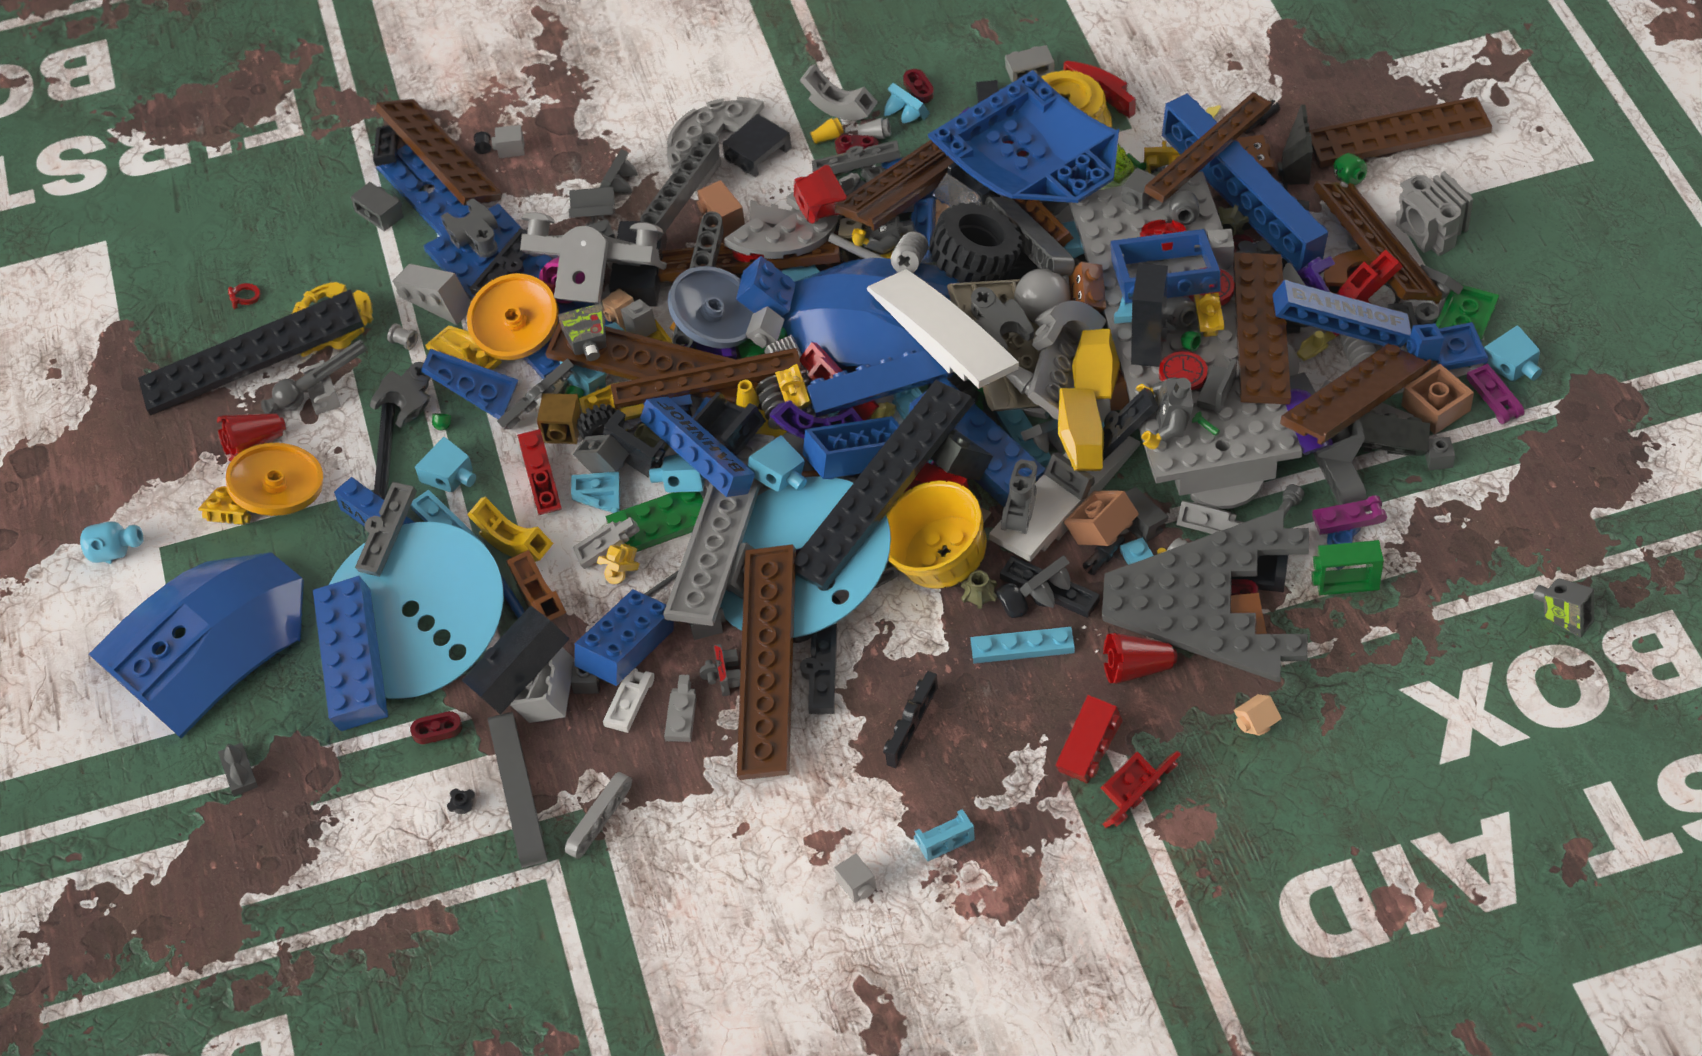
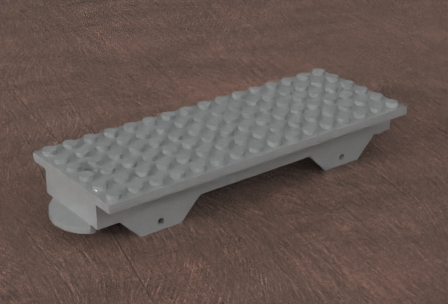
M1198 172L1178 191L1185 190L1194 193L1199 202V216L1195 222L1184 225L1187 231L1204 229L1207 235L1209 230H1223L1204 173ZM1122 186L1100 189L1079 203L1069 202L1087 263L1103 266L1106 309L1102 312L1106 319L1107 328L1112 333L1120 362V370L1126 381L1127 392L1131 401L1139 393L1136 390L1138 385L1143 384L1152 388L1153 384L1162 381L1159 379V367L1131 364L1132 322L1114 324V314L1120 307L1123 295L1111 262L1110 241L1140 237V232L1145 224L1159 219L1166 220V223H1172V219L1170 218L1168 206L1170 198L1161 203L1152 197L1141 210L1123 202ZM1202 255L1140 262L1144 264L1167 265L1168 273L1198 270L1206 267ZM1138 263L1126 264L1130 278H1135ZM1233 266L1219 267L1227 271L1234 280ZM1235 291L1231 300L1221 306L1224 330H1218L1217 336H1203V332L1199 330L1197 313L1194 322L1182 329L1175 328L1166 322L1168 335L1167 342L1163 344L1161 357L1162 362L1171 353L1179 351L1192 352L1182 346L1181 336L1185 332L1194 331L1200 333L1202 339L1199 348L1192 353L1199 355L1206 362L1208 367L1207 377L1213 365L1228 369L1232 358L1237 359L1236 379L1221 412L1218 413L1197 407V399L1202 388L1191 390L1193 410L1184 436H1173L1165 441L1160 440L1159 446L1154 450L1144 445L1155 483L1175 480L1179 496L1190 494V498L1194 502L1217 509H1230L1247 504L1258 496L1263 488L1264 480L1276 478L1278 461L1302 457V449L1295 431L1280 424L1281 416L1288 412L1286 404L1240 402ZM1156 411L1138 427L1141 436L1146 431H1150L1155 435L1158 433ZM1201 411L1202 417L1220 430L1217 436L1213 435L1199 423H1192V419L1197 412Z

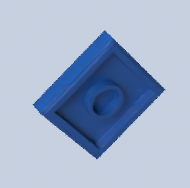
M1473 322L1439 329L1444 337L1437 364H1441L1447 370L1487 363V353Z

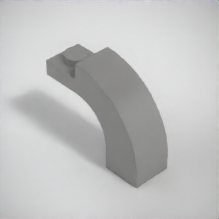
M815 64L810 66L800 79L801 83L811 93L808 99L816 107L831 116L843 120L855 121L866 118L878 103L865 87L854 91L838 88L828 80Z
M1080 301L1062 302L1041 313L1034 321L1039 328L1035 333L1037 336L1032 345L1039 351L1054 344L1062 328L1070 331L1080 341L1083 330L1102 329L1106 319L1086 303Z

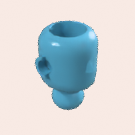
M112 521L87 526L80 536L82 552L85 558L93 563L106 562L112 564L113 560L123 558L127 554L128 546L139 547L144 540L143 532L139 526L129 525L124 529L119 523Z

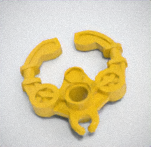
M331 282L306 291L301 302L295 304L292 313L309 307L312 302L317 303L321 298H331L347 291L346 286L338 282ZM357 290L353 294L358 308L361 309L360 314L364 326H366L367 323L373 321L372 304L367 293ZM364 327L302 352L301 356H308L314 351H320L329 345L334 349H344L351 344L352 340L365 331Z

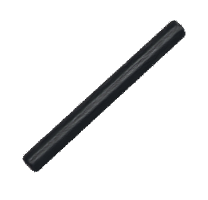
M384 403L381 408L374 493L383 500H385L388 493L395 415L394 403Z

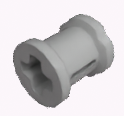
M395 323L390 327L387 339L389 343H399L404 345L405 349L411 350L417 343L418 332L403 329L400 324Z

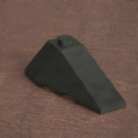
M1301 105L1282 153V162H1278L1277 165L1278 176H1282V181L1288 182V185L1310 184L1313 151L1306 105Z

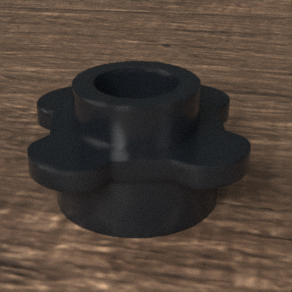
M455 788L450 791L451 799L447 804V809L450 812L465 814L472 810V799L475 797L473 790L462 791Z

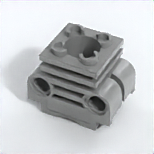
M1445 171L1441 172L1440 177L1438 175L1434 176L1433 181L1427 176L1416 175L1401 182L1400 187L1403 188V192L1400 193L1399 197L1400 210L1396 212V226L1403 233L1412 237L1417 247L1423 253L1432 249L1440 256L1452 250L1461 231L1466 232L1469 229L1473 205L1471 194L1466 192Z

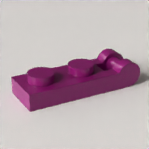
M1489 364L1467 372L1466 379L1496 414L1500 424H1505L1510 421V418H1519L1525 414L1522 404ZM1506 405L1509 406V409L1507 410L1504 408V406Z
M1377 495L1363 501L1315 509L1312 513L1319 535L1381 524L1388 518L1385 510L1381 508L1382 501Z

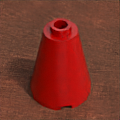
M276 413L223 415L217 418V424H222V429L218 430L220 442L225 455L231 454V457L228 459L230 462L236 455L247 448L270 443L283 436V431L286 430L283 417H279Z
M1110 633L1105 638L1103 654H1108V663H1104V670L1109 683L1119 684L1169 670L1177 662V651L1175 648H1172L1170 643L1120 633Z

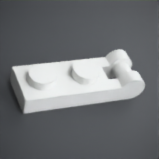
M634 668L622 680L603 720L604 727L629 732L649 687L653 684L654 673L648 671L642 673Z

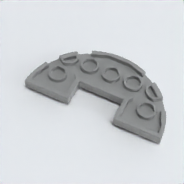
M737 97V100L724 101V98L706 102L707 106L698 110L694 108L687 112L673 126L667 139V159L671 171H675L702 134L714 133L719 136L724 129L736 132L755 115L760 114L764 109V101L747 97ZM720 157L695 191L702 189L721 165Z
M794 192L787 196L786 203L798 211L773 228L755 217L725 237L724 245L750 256L751 253L762 254L764 258L780 259L783 258V255L793 253L799 256L815 250L829 239L831 233H834L836 230L839 215L820 218L817 223H809L794 198Z

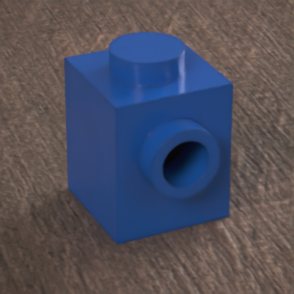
M1436 324L1413 325L1406 348L1408 353L1424 361L1429 359L1438 361L1444 337Z

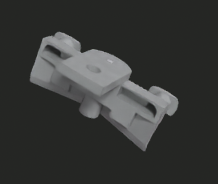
M530 212L524 214L521 218L529 221L527 234H522L520 250L534 257L549 255L553 258L559 257L554 298L557 300L601 303L606 262L639 267L640 264L654 265L661 269H665L667 266L666 263L660 261L658 249H656L658 234L664 233L659 226L654 224H633L629 229L637 232L636 244L604 236L601 232L589 226L575 227L564 235L548 236L550 223L555 224V220L551 216ZM583 272L585 274V281L577 284L575 277L578 273Z

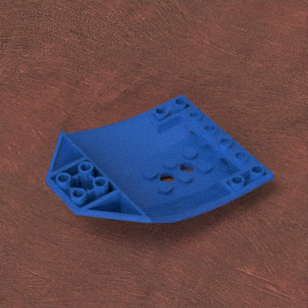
M1032 70L928 134V138L964 171L999 195L1012 199L1079 203L1114 180L1119 129L1110 128L1075 107ZM1005 141H1013V142H1014L1013 144H1008V143L1004 144ZM1019 151H1027L1029 155L1027 157H1019L1017 153Z
M866 258L851 260L795 281L796 285L790 310L782 317L785 319L782 327L787 331V337L789 335L793 336L801 354L805 352L811 342L818 343L837 365L859 367L870 364L871 367L878 365L879 361L885 358L892 357L894 360L901 358L902 354L908 351L915 350L917 353L925 350L867 291L868 286L898 273L893 268L891 259ZM920 263L917 270L913 273L951 301L947 285L959 283L957 279L948 277L944 270L941 271L937 266Z
M272 552L204 562L181 573L143 601L88 655L176 735L182 738L236 684L271 657L297 640L300 641L304 580ZM178 628H186V633L183 637L179 639L174 638V633ZM165 645L164 652L156 655L157 649Z

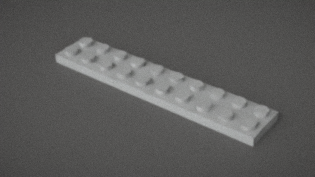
M1074 258V268L1082 262L1078 258ZM1062 276L1069 285V276ZM1064 328L1061 329L1054 344L1041 349L1027 396L1033 403L1041 406L1055 419L1059 417L1060 389L1074 388L1072 363L1079 344V340Z
M755 434L736 457L748 466L749 457L773 441L775 436ZM753 479L748 494L732 497L724 496L711 483L709 484L664 611L665 620L714 626L739 545L742 543L762 484L761 482Z

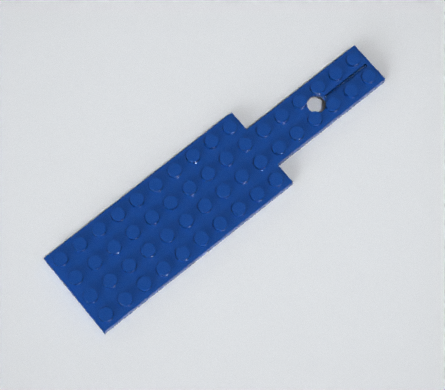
M405 145L398 149L396 162L376 166V168L439 235V237L424 245L425 252L443 271L456 274L469 300L472 302L475 295L471 294L470 287L522 227L498 203L489 208L498 224V228L493 230L494 240L498 246L497 252L493 256L484 258L478 256L469 244L460 249L457 248L451 241L442 223L441 215L449 213L455 218H462L470 213L469 207L463 205L408 145ZM427 184L434 185L435 187L431 193L426 191L419 192V189ZM529 254L523 261V274L539 279L540 271L552 259L549 255L534 257ZM572 301L568 304L557 302L559 314L596 305L595 303ZM605 318V326L613 323ZM552 337L540 350L524 357L542 379L560 365V361L546 357V351Z

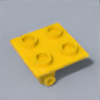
M226 486L216 488L198 508V511H203L202 518L209 522H227L228 524L233 522V524L245 525L251 521V514H248V510L240 507L231 499Z

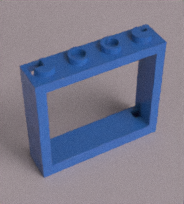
M1204 229L1110 241L1111 262L1125 303H1132L1133 297H1129L1128 293L1133 295L1136 277L1130 278L1126 264L1202 255L1207 267L1206 269L1168 273L1167 298L1221 291L1220 269ZM1173 242L1172 250H1162L1161 243Z

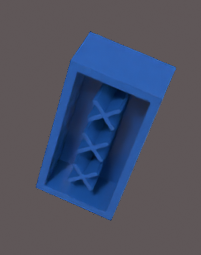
M890 416L805 429L802 454L822 479H834L835 477L847 475L854 476L863 472L900 424Z
M632 589L575 643L574 666L617 686L673 631L674 621L665 620L664 618L667 604Z

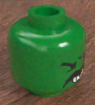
M1343 154L1334 163V175L1338 180L1347 185L1349 183L1354 186L1358 185L1366 177L1367 163L1355 154Z

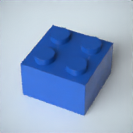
M760 256L743 271L736 300L753 313L768 306L783 317L790 310L796 283L791 277L778 270L773 263Z

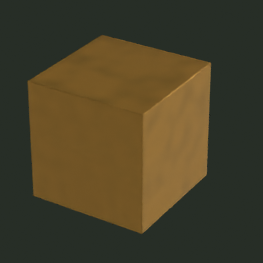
M542 393L537 424L541 430L544 443L577 444L579 431L576 424H578L577 419L581 418V408L577 394Z

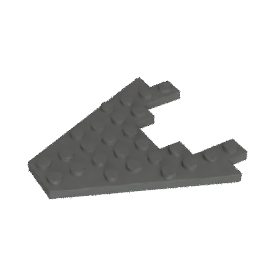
M1280 509L1105 573L1102 607L1103 621L1161 642L1170 643L1178 648L1275 682H1281V661H1308V635L1256 634V613H1231L1232 577L1257 576L1258 555L1309 554V528H1284V509Z

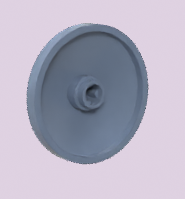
M701 266L684 271L675 279L668 294L669 312L678 328L694 341L713 348H731L748 340L749 338L745 335L754 313L736 300L741 279L728 271L715 267Z

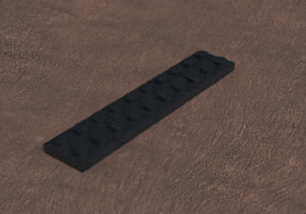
M350 289L138 377L147 412L151 416L365 327L353 292Z
M934 381L797 553L794 559L796 564L795 575L824 591L828 589L975 401L972 396L940 381Z

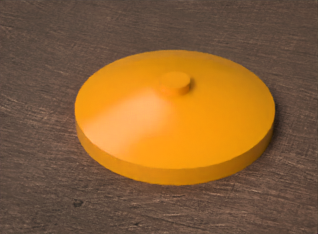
M527 274L504 275L487 283L473 298L467 313L468 331L474 343L485 354L501 360L521 359L540 350L554 334L559 319L558 303L551 289L540 279Z
M285 443L259 444L247 448L232 459L226 470V488L231 499L237 505L250 512L269 516L287 515L308 507L318 498L323 488V470L319 461L311 453L300 447Z

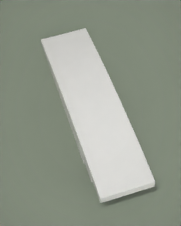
M907 269L867 287V291L948 373L955 372L963 381L969 379L979 389L1018 370L1019 362L991 335L950 300Z
M1129 436L1103 461V469L1101 471H1086L1095 477V483L1090 488L1088 496L1093 491H1101L1138 448L1140 441ZM1065 453L1063 456L1069 459L1067 453ZM1045 474L1035 483L1037 494L1027 534L1008 529L1003 531L1001 530V521L989 533V540L1029 562L1033 560L1040 550L1045 551L1055 539L1060 540L1068 530L1063 521L1085 500H1080Z

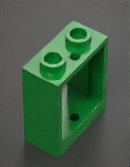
M1380 541L1319 545L1317 556H1313L1315 571L1311 572L1312 584L1317 586L1319 596L1380 590L1384 563ZM1366 564V567L1326 571V568Z

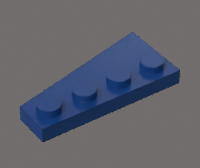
M433 349L429 350L422 366L424 374L496 419H499L506 413L518 385V379Z

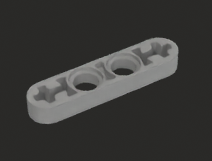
M617 772L612 777L567 840L565 845L566 854L577 859L585 854L629 792L632 784L631 777L621 772Z

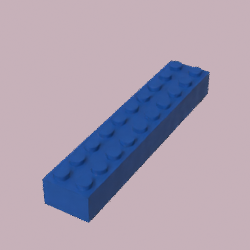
M1187 93L1166 103L1161 136L1181 155L1217 122L1211 114L1207 113L1200 106L1198 101L1194 100ZM1234 140L1199 171L1204 173L1206 181L1233 208L1235 205L1239 206L1238 210L1242 215L1248 216V223L1278 254H1281L1287 263L1292 264L1296 272L1318 257H1321L1323 260L1329 232L1238 141Z

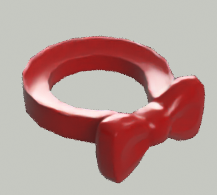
M242 283L235 288L228 287V295L233 309H237L238 304L251 305L256 303L260 298L259 288L250 283ZM242 290H251L255 293V296L251 299H241L235 295Z

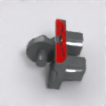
M721 644L714 645L717 664H713L712 660H706L699 673L700 677L703 680H707L711 685L715 684L716 679L719 678L722 696L730 695L729 688L740 686V669L726 671L727 667L739 665L736 649L722 650Z

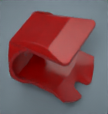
M824 165L806 177L794 179V198L809 223H817L820 218L841 215L835 212V204L845 201L847 196L829 165Z

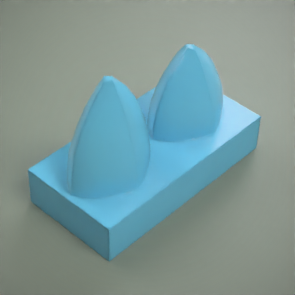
M895 83L890 85L888 91L891 93V96L886 102L884 116L894 114L905 106L901 117L902 123L911 122L919 116L924 120L928 117L930 112L921 101Z

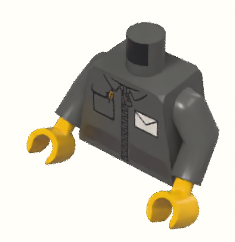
M897 215L876 231H873L872 227L863 224L862 229L854 228L851 237L856 246L863 245L865 249L877 255H882L893 251L903 235L908 232H915V227L912 219L901 222Z
M1173 377L1165 379V381L1153 384L1152 388L1143 384L1136 387V390L1139 392L1144 387L1151 390L1153 396L1154 394L1156 395L1155 400L1159 406L1156 410L1158 433L1155 435L1150 431H1146L1141 436L1145 440L1143 445L1149 449H1156L1160 444V440L1165 441L1173 436H1184L1193 410L1191 382L1186 378Z

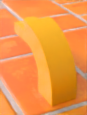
M487 497L480 498L467 514L481 529L479 534L488 543L511 557L529 550L534 561L537 562L543 558L554 544L538 526L523 528L508 520Z

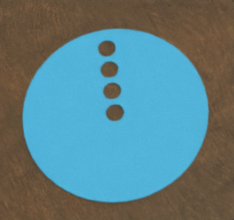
M821 476L806 477L807 484L800 491L788 485L781 491L769 489L757 496L742 543L747 542L754 549L793 544L796 550L801 549L852 486L853 482L840 478L822 479ZM886 515L836 577L835 584L831 589L822 591L812 583L795 575L793 638L809 635L835 624L855 610L872 592L884 572L890 553L891 533ZM725 590L720 608L722 607L725 619L742 631L744 598H740L733 592ZM847 590L849 598L845 603L837 605L832 602V597L837 591Z
M438 522L404 524L400 529L380 577L358 572L355 568L365 546V543L362 544L342 563L329 585L360 576L371 589L385 697L387 699L418 697L441 689L459 678L475 664L487 649L495 635L502 614L504 600L502 577L498 565L489 550L472 534L449 524ZM416 601L419 604L418 613L413 617L404 616L402 613L404 605L407 602ZM426 615L433 616L435 619L433 628L426 632L420 631L418 628L419 620ZM440 630H447L451 635L449 642L443 646L435 645L433 641L434 635ZM457 644L464 645L466 647V655L458 661L450 659V649Z

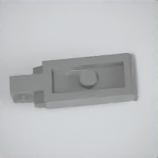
M1182 500L1176 525L1213 534L1244 522L1236 520L1237 515L1229 511Z
M631 517L623 522L614 523L612 521L573 546L580 566L586 569L596 563L599 556L607 555L610 545L621 547V544L627 543L629 537L634 536L640 531L637 522Z
M679 675L678 688H672V693H670L664 735L665 741L691 742L697 699L695 689H691L690 675Z

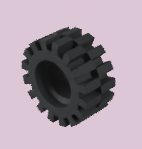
M601 404L599 408L597 405H594V409H586V414L581 413V418L577 419L578 424L576 426L582 439L584 440L587 436L603 435L604 426L614 415L616 409L612 408L609 404L607 406Z

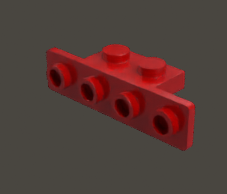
M1178 750L1175 751L1154 769L1138 751L1135 752L1100 787L1118 806L1102 825L1107 828L1112 824L1118 826L1128 816L1125 812L1130 807L1136 808L1145 799L1142 794L1147 789L1152 791L1161 782L1159 777L1164 772L1166 774L1170 773L1178 765L1175 760L1181 753Z

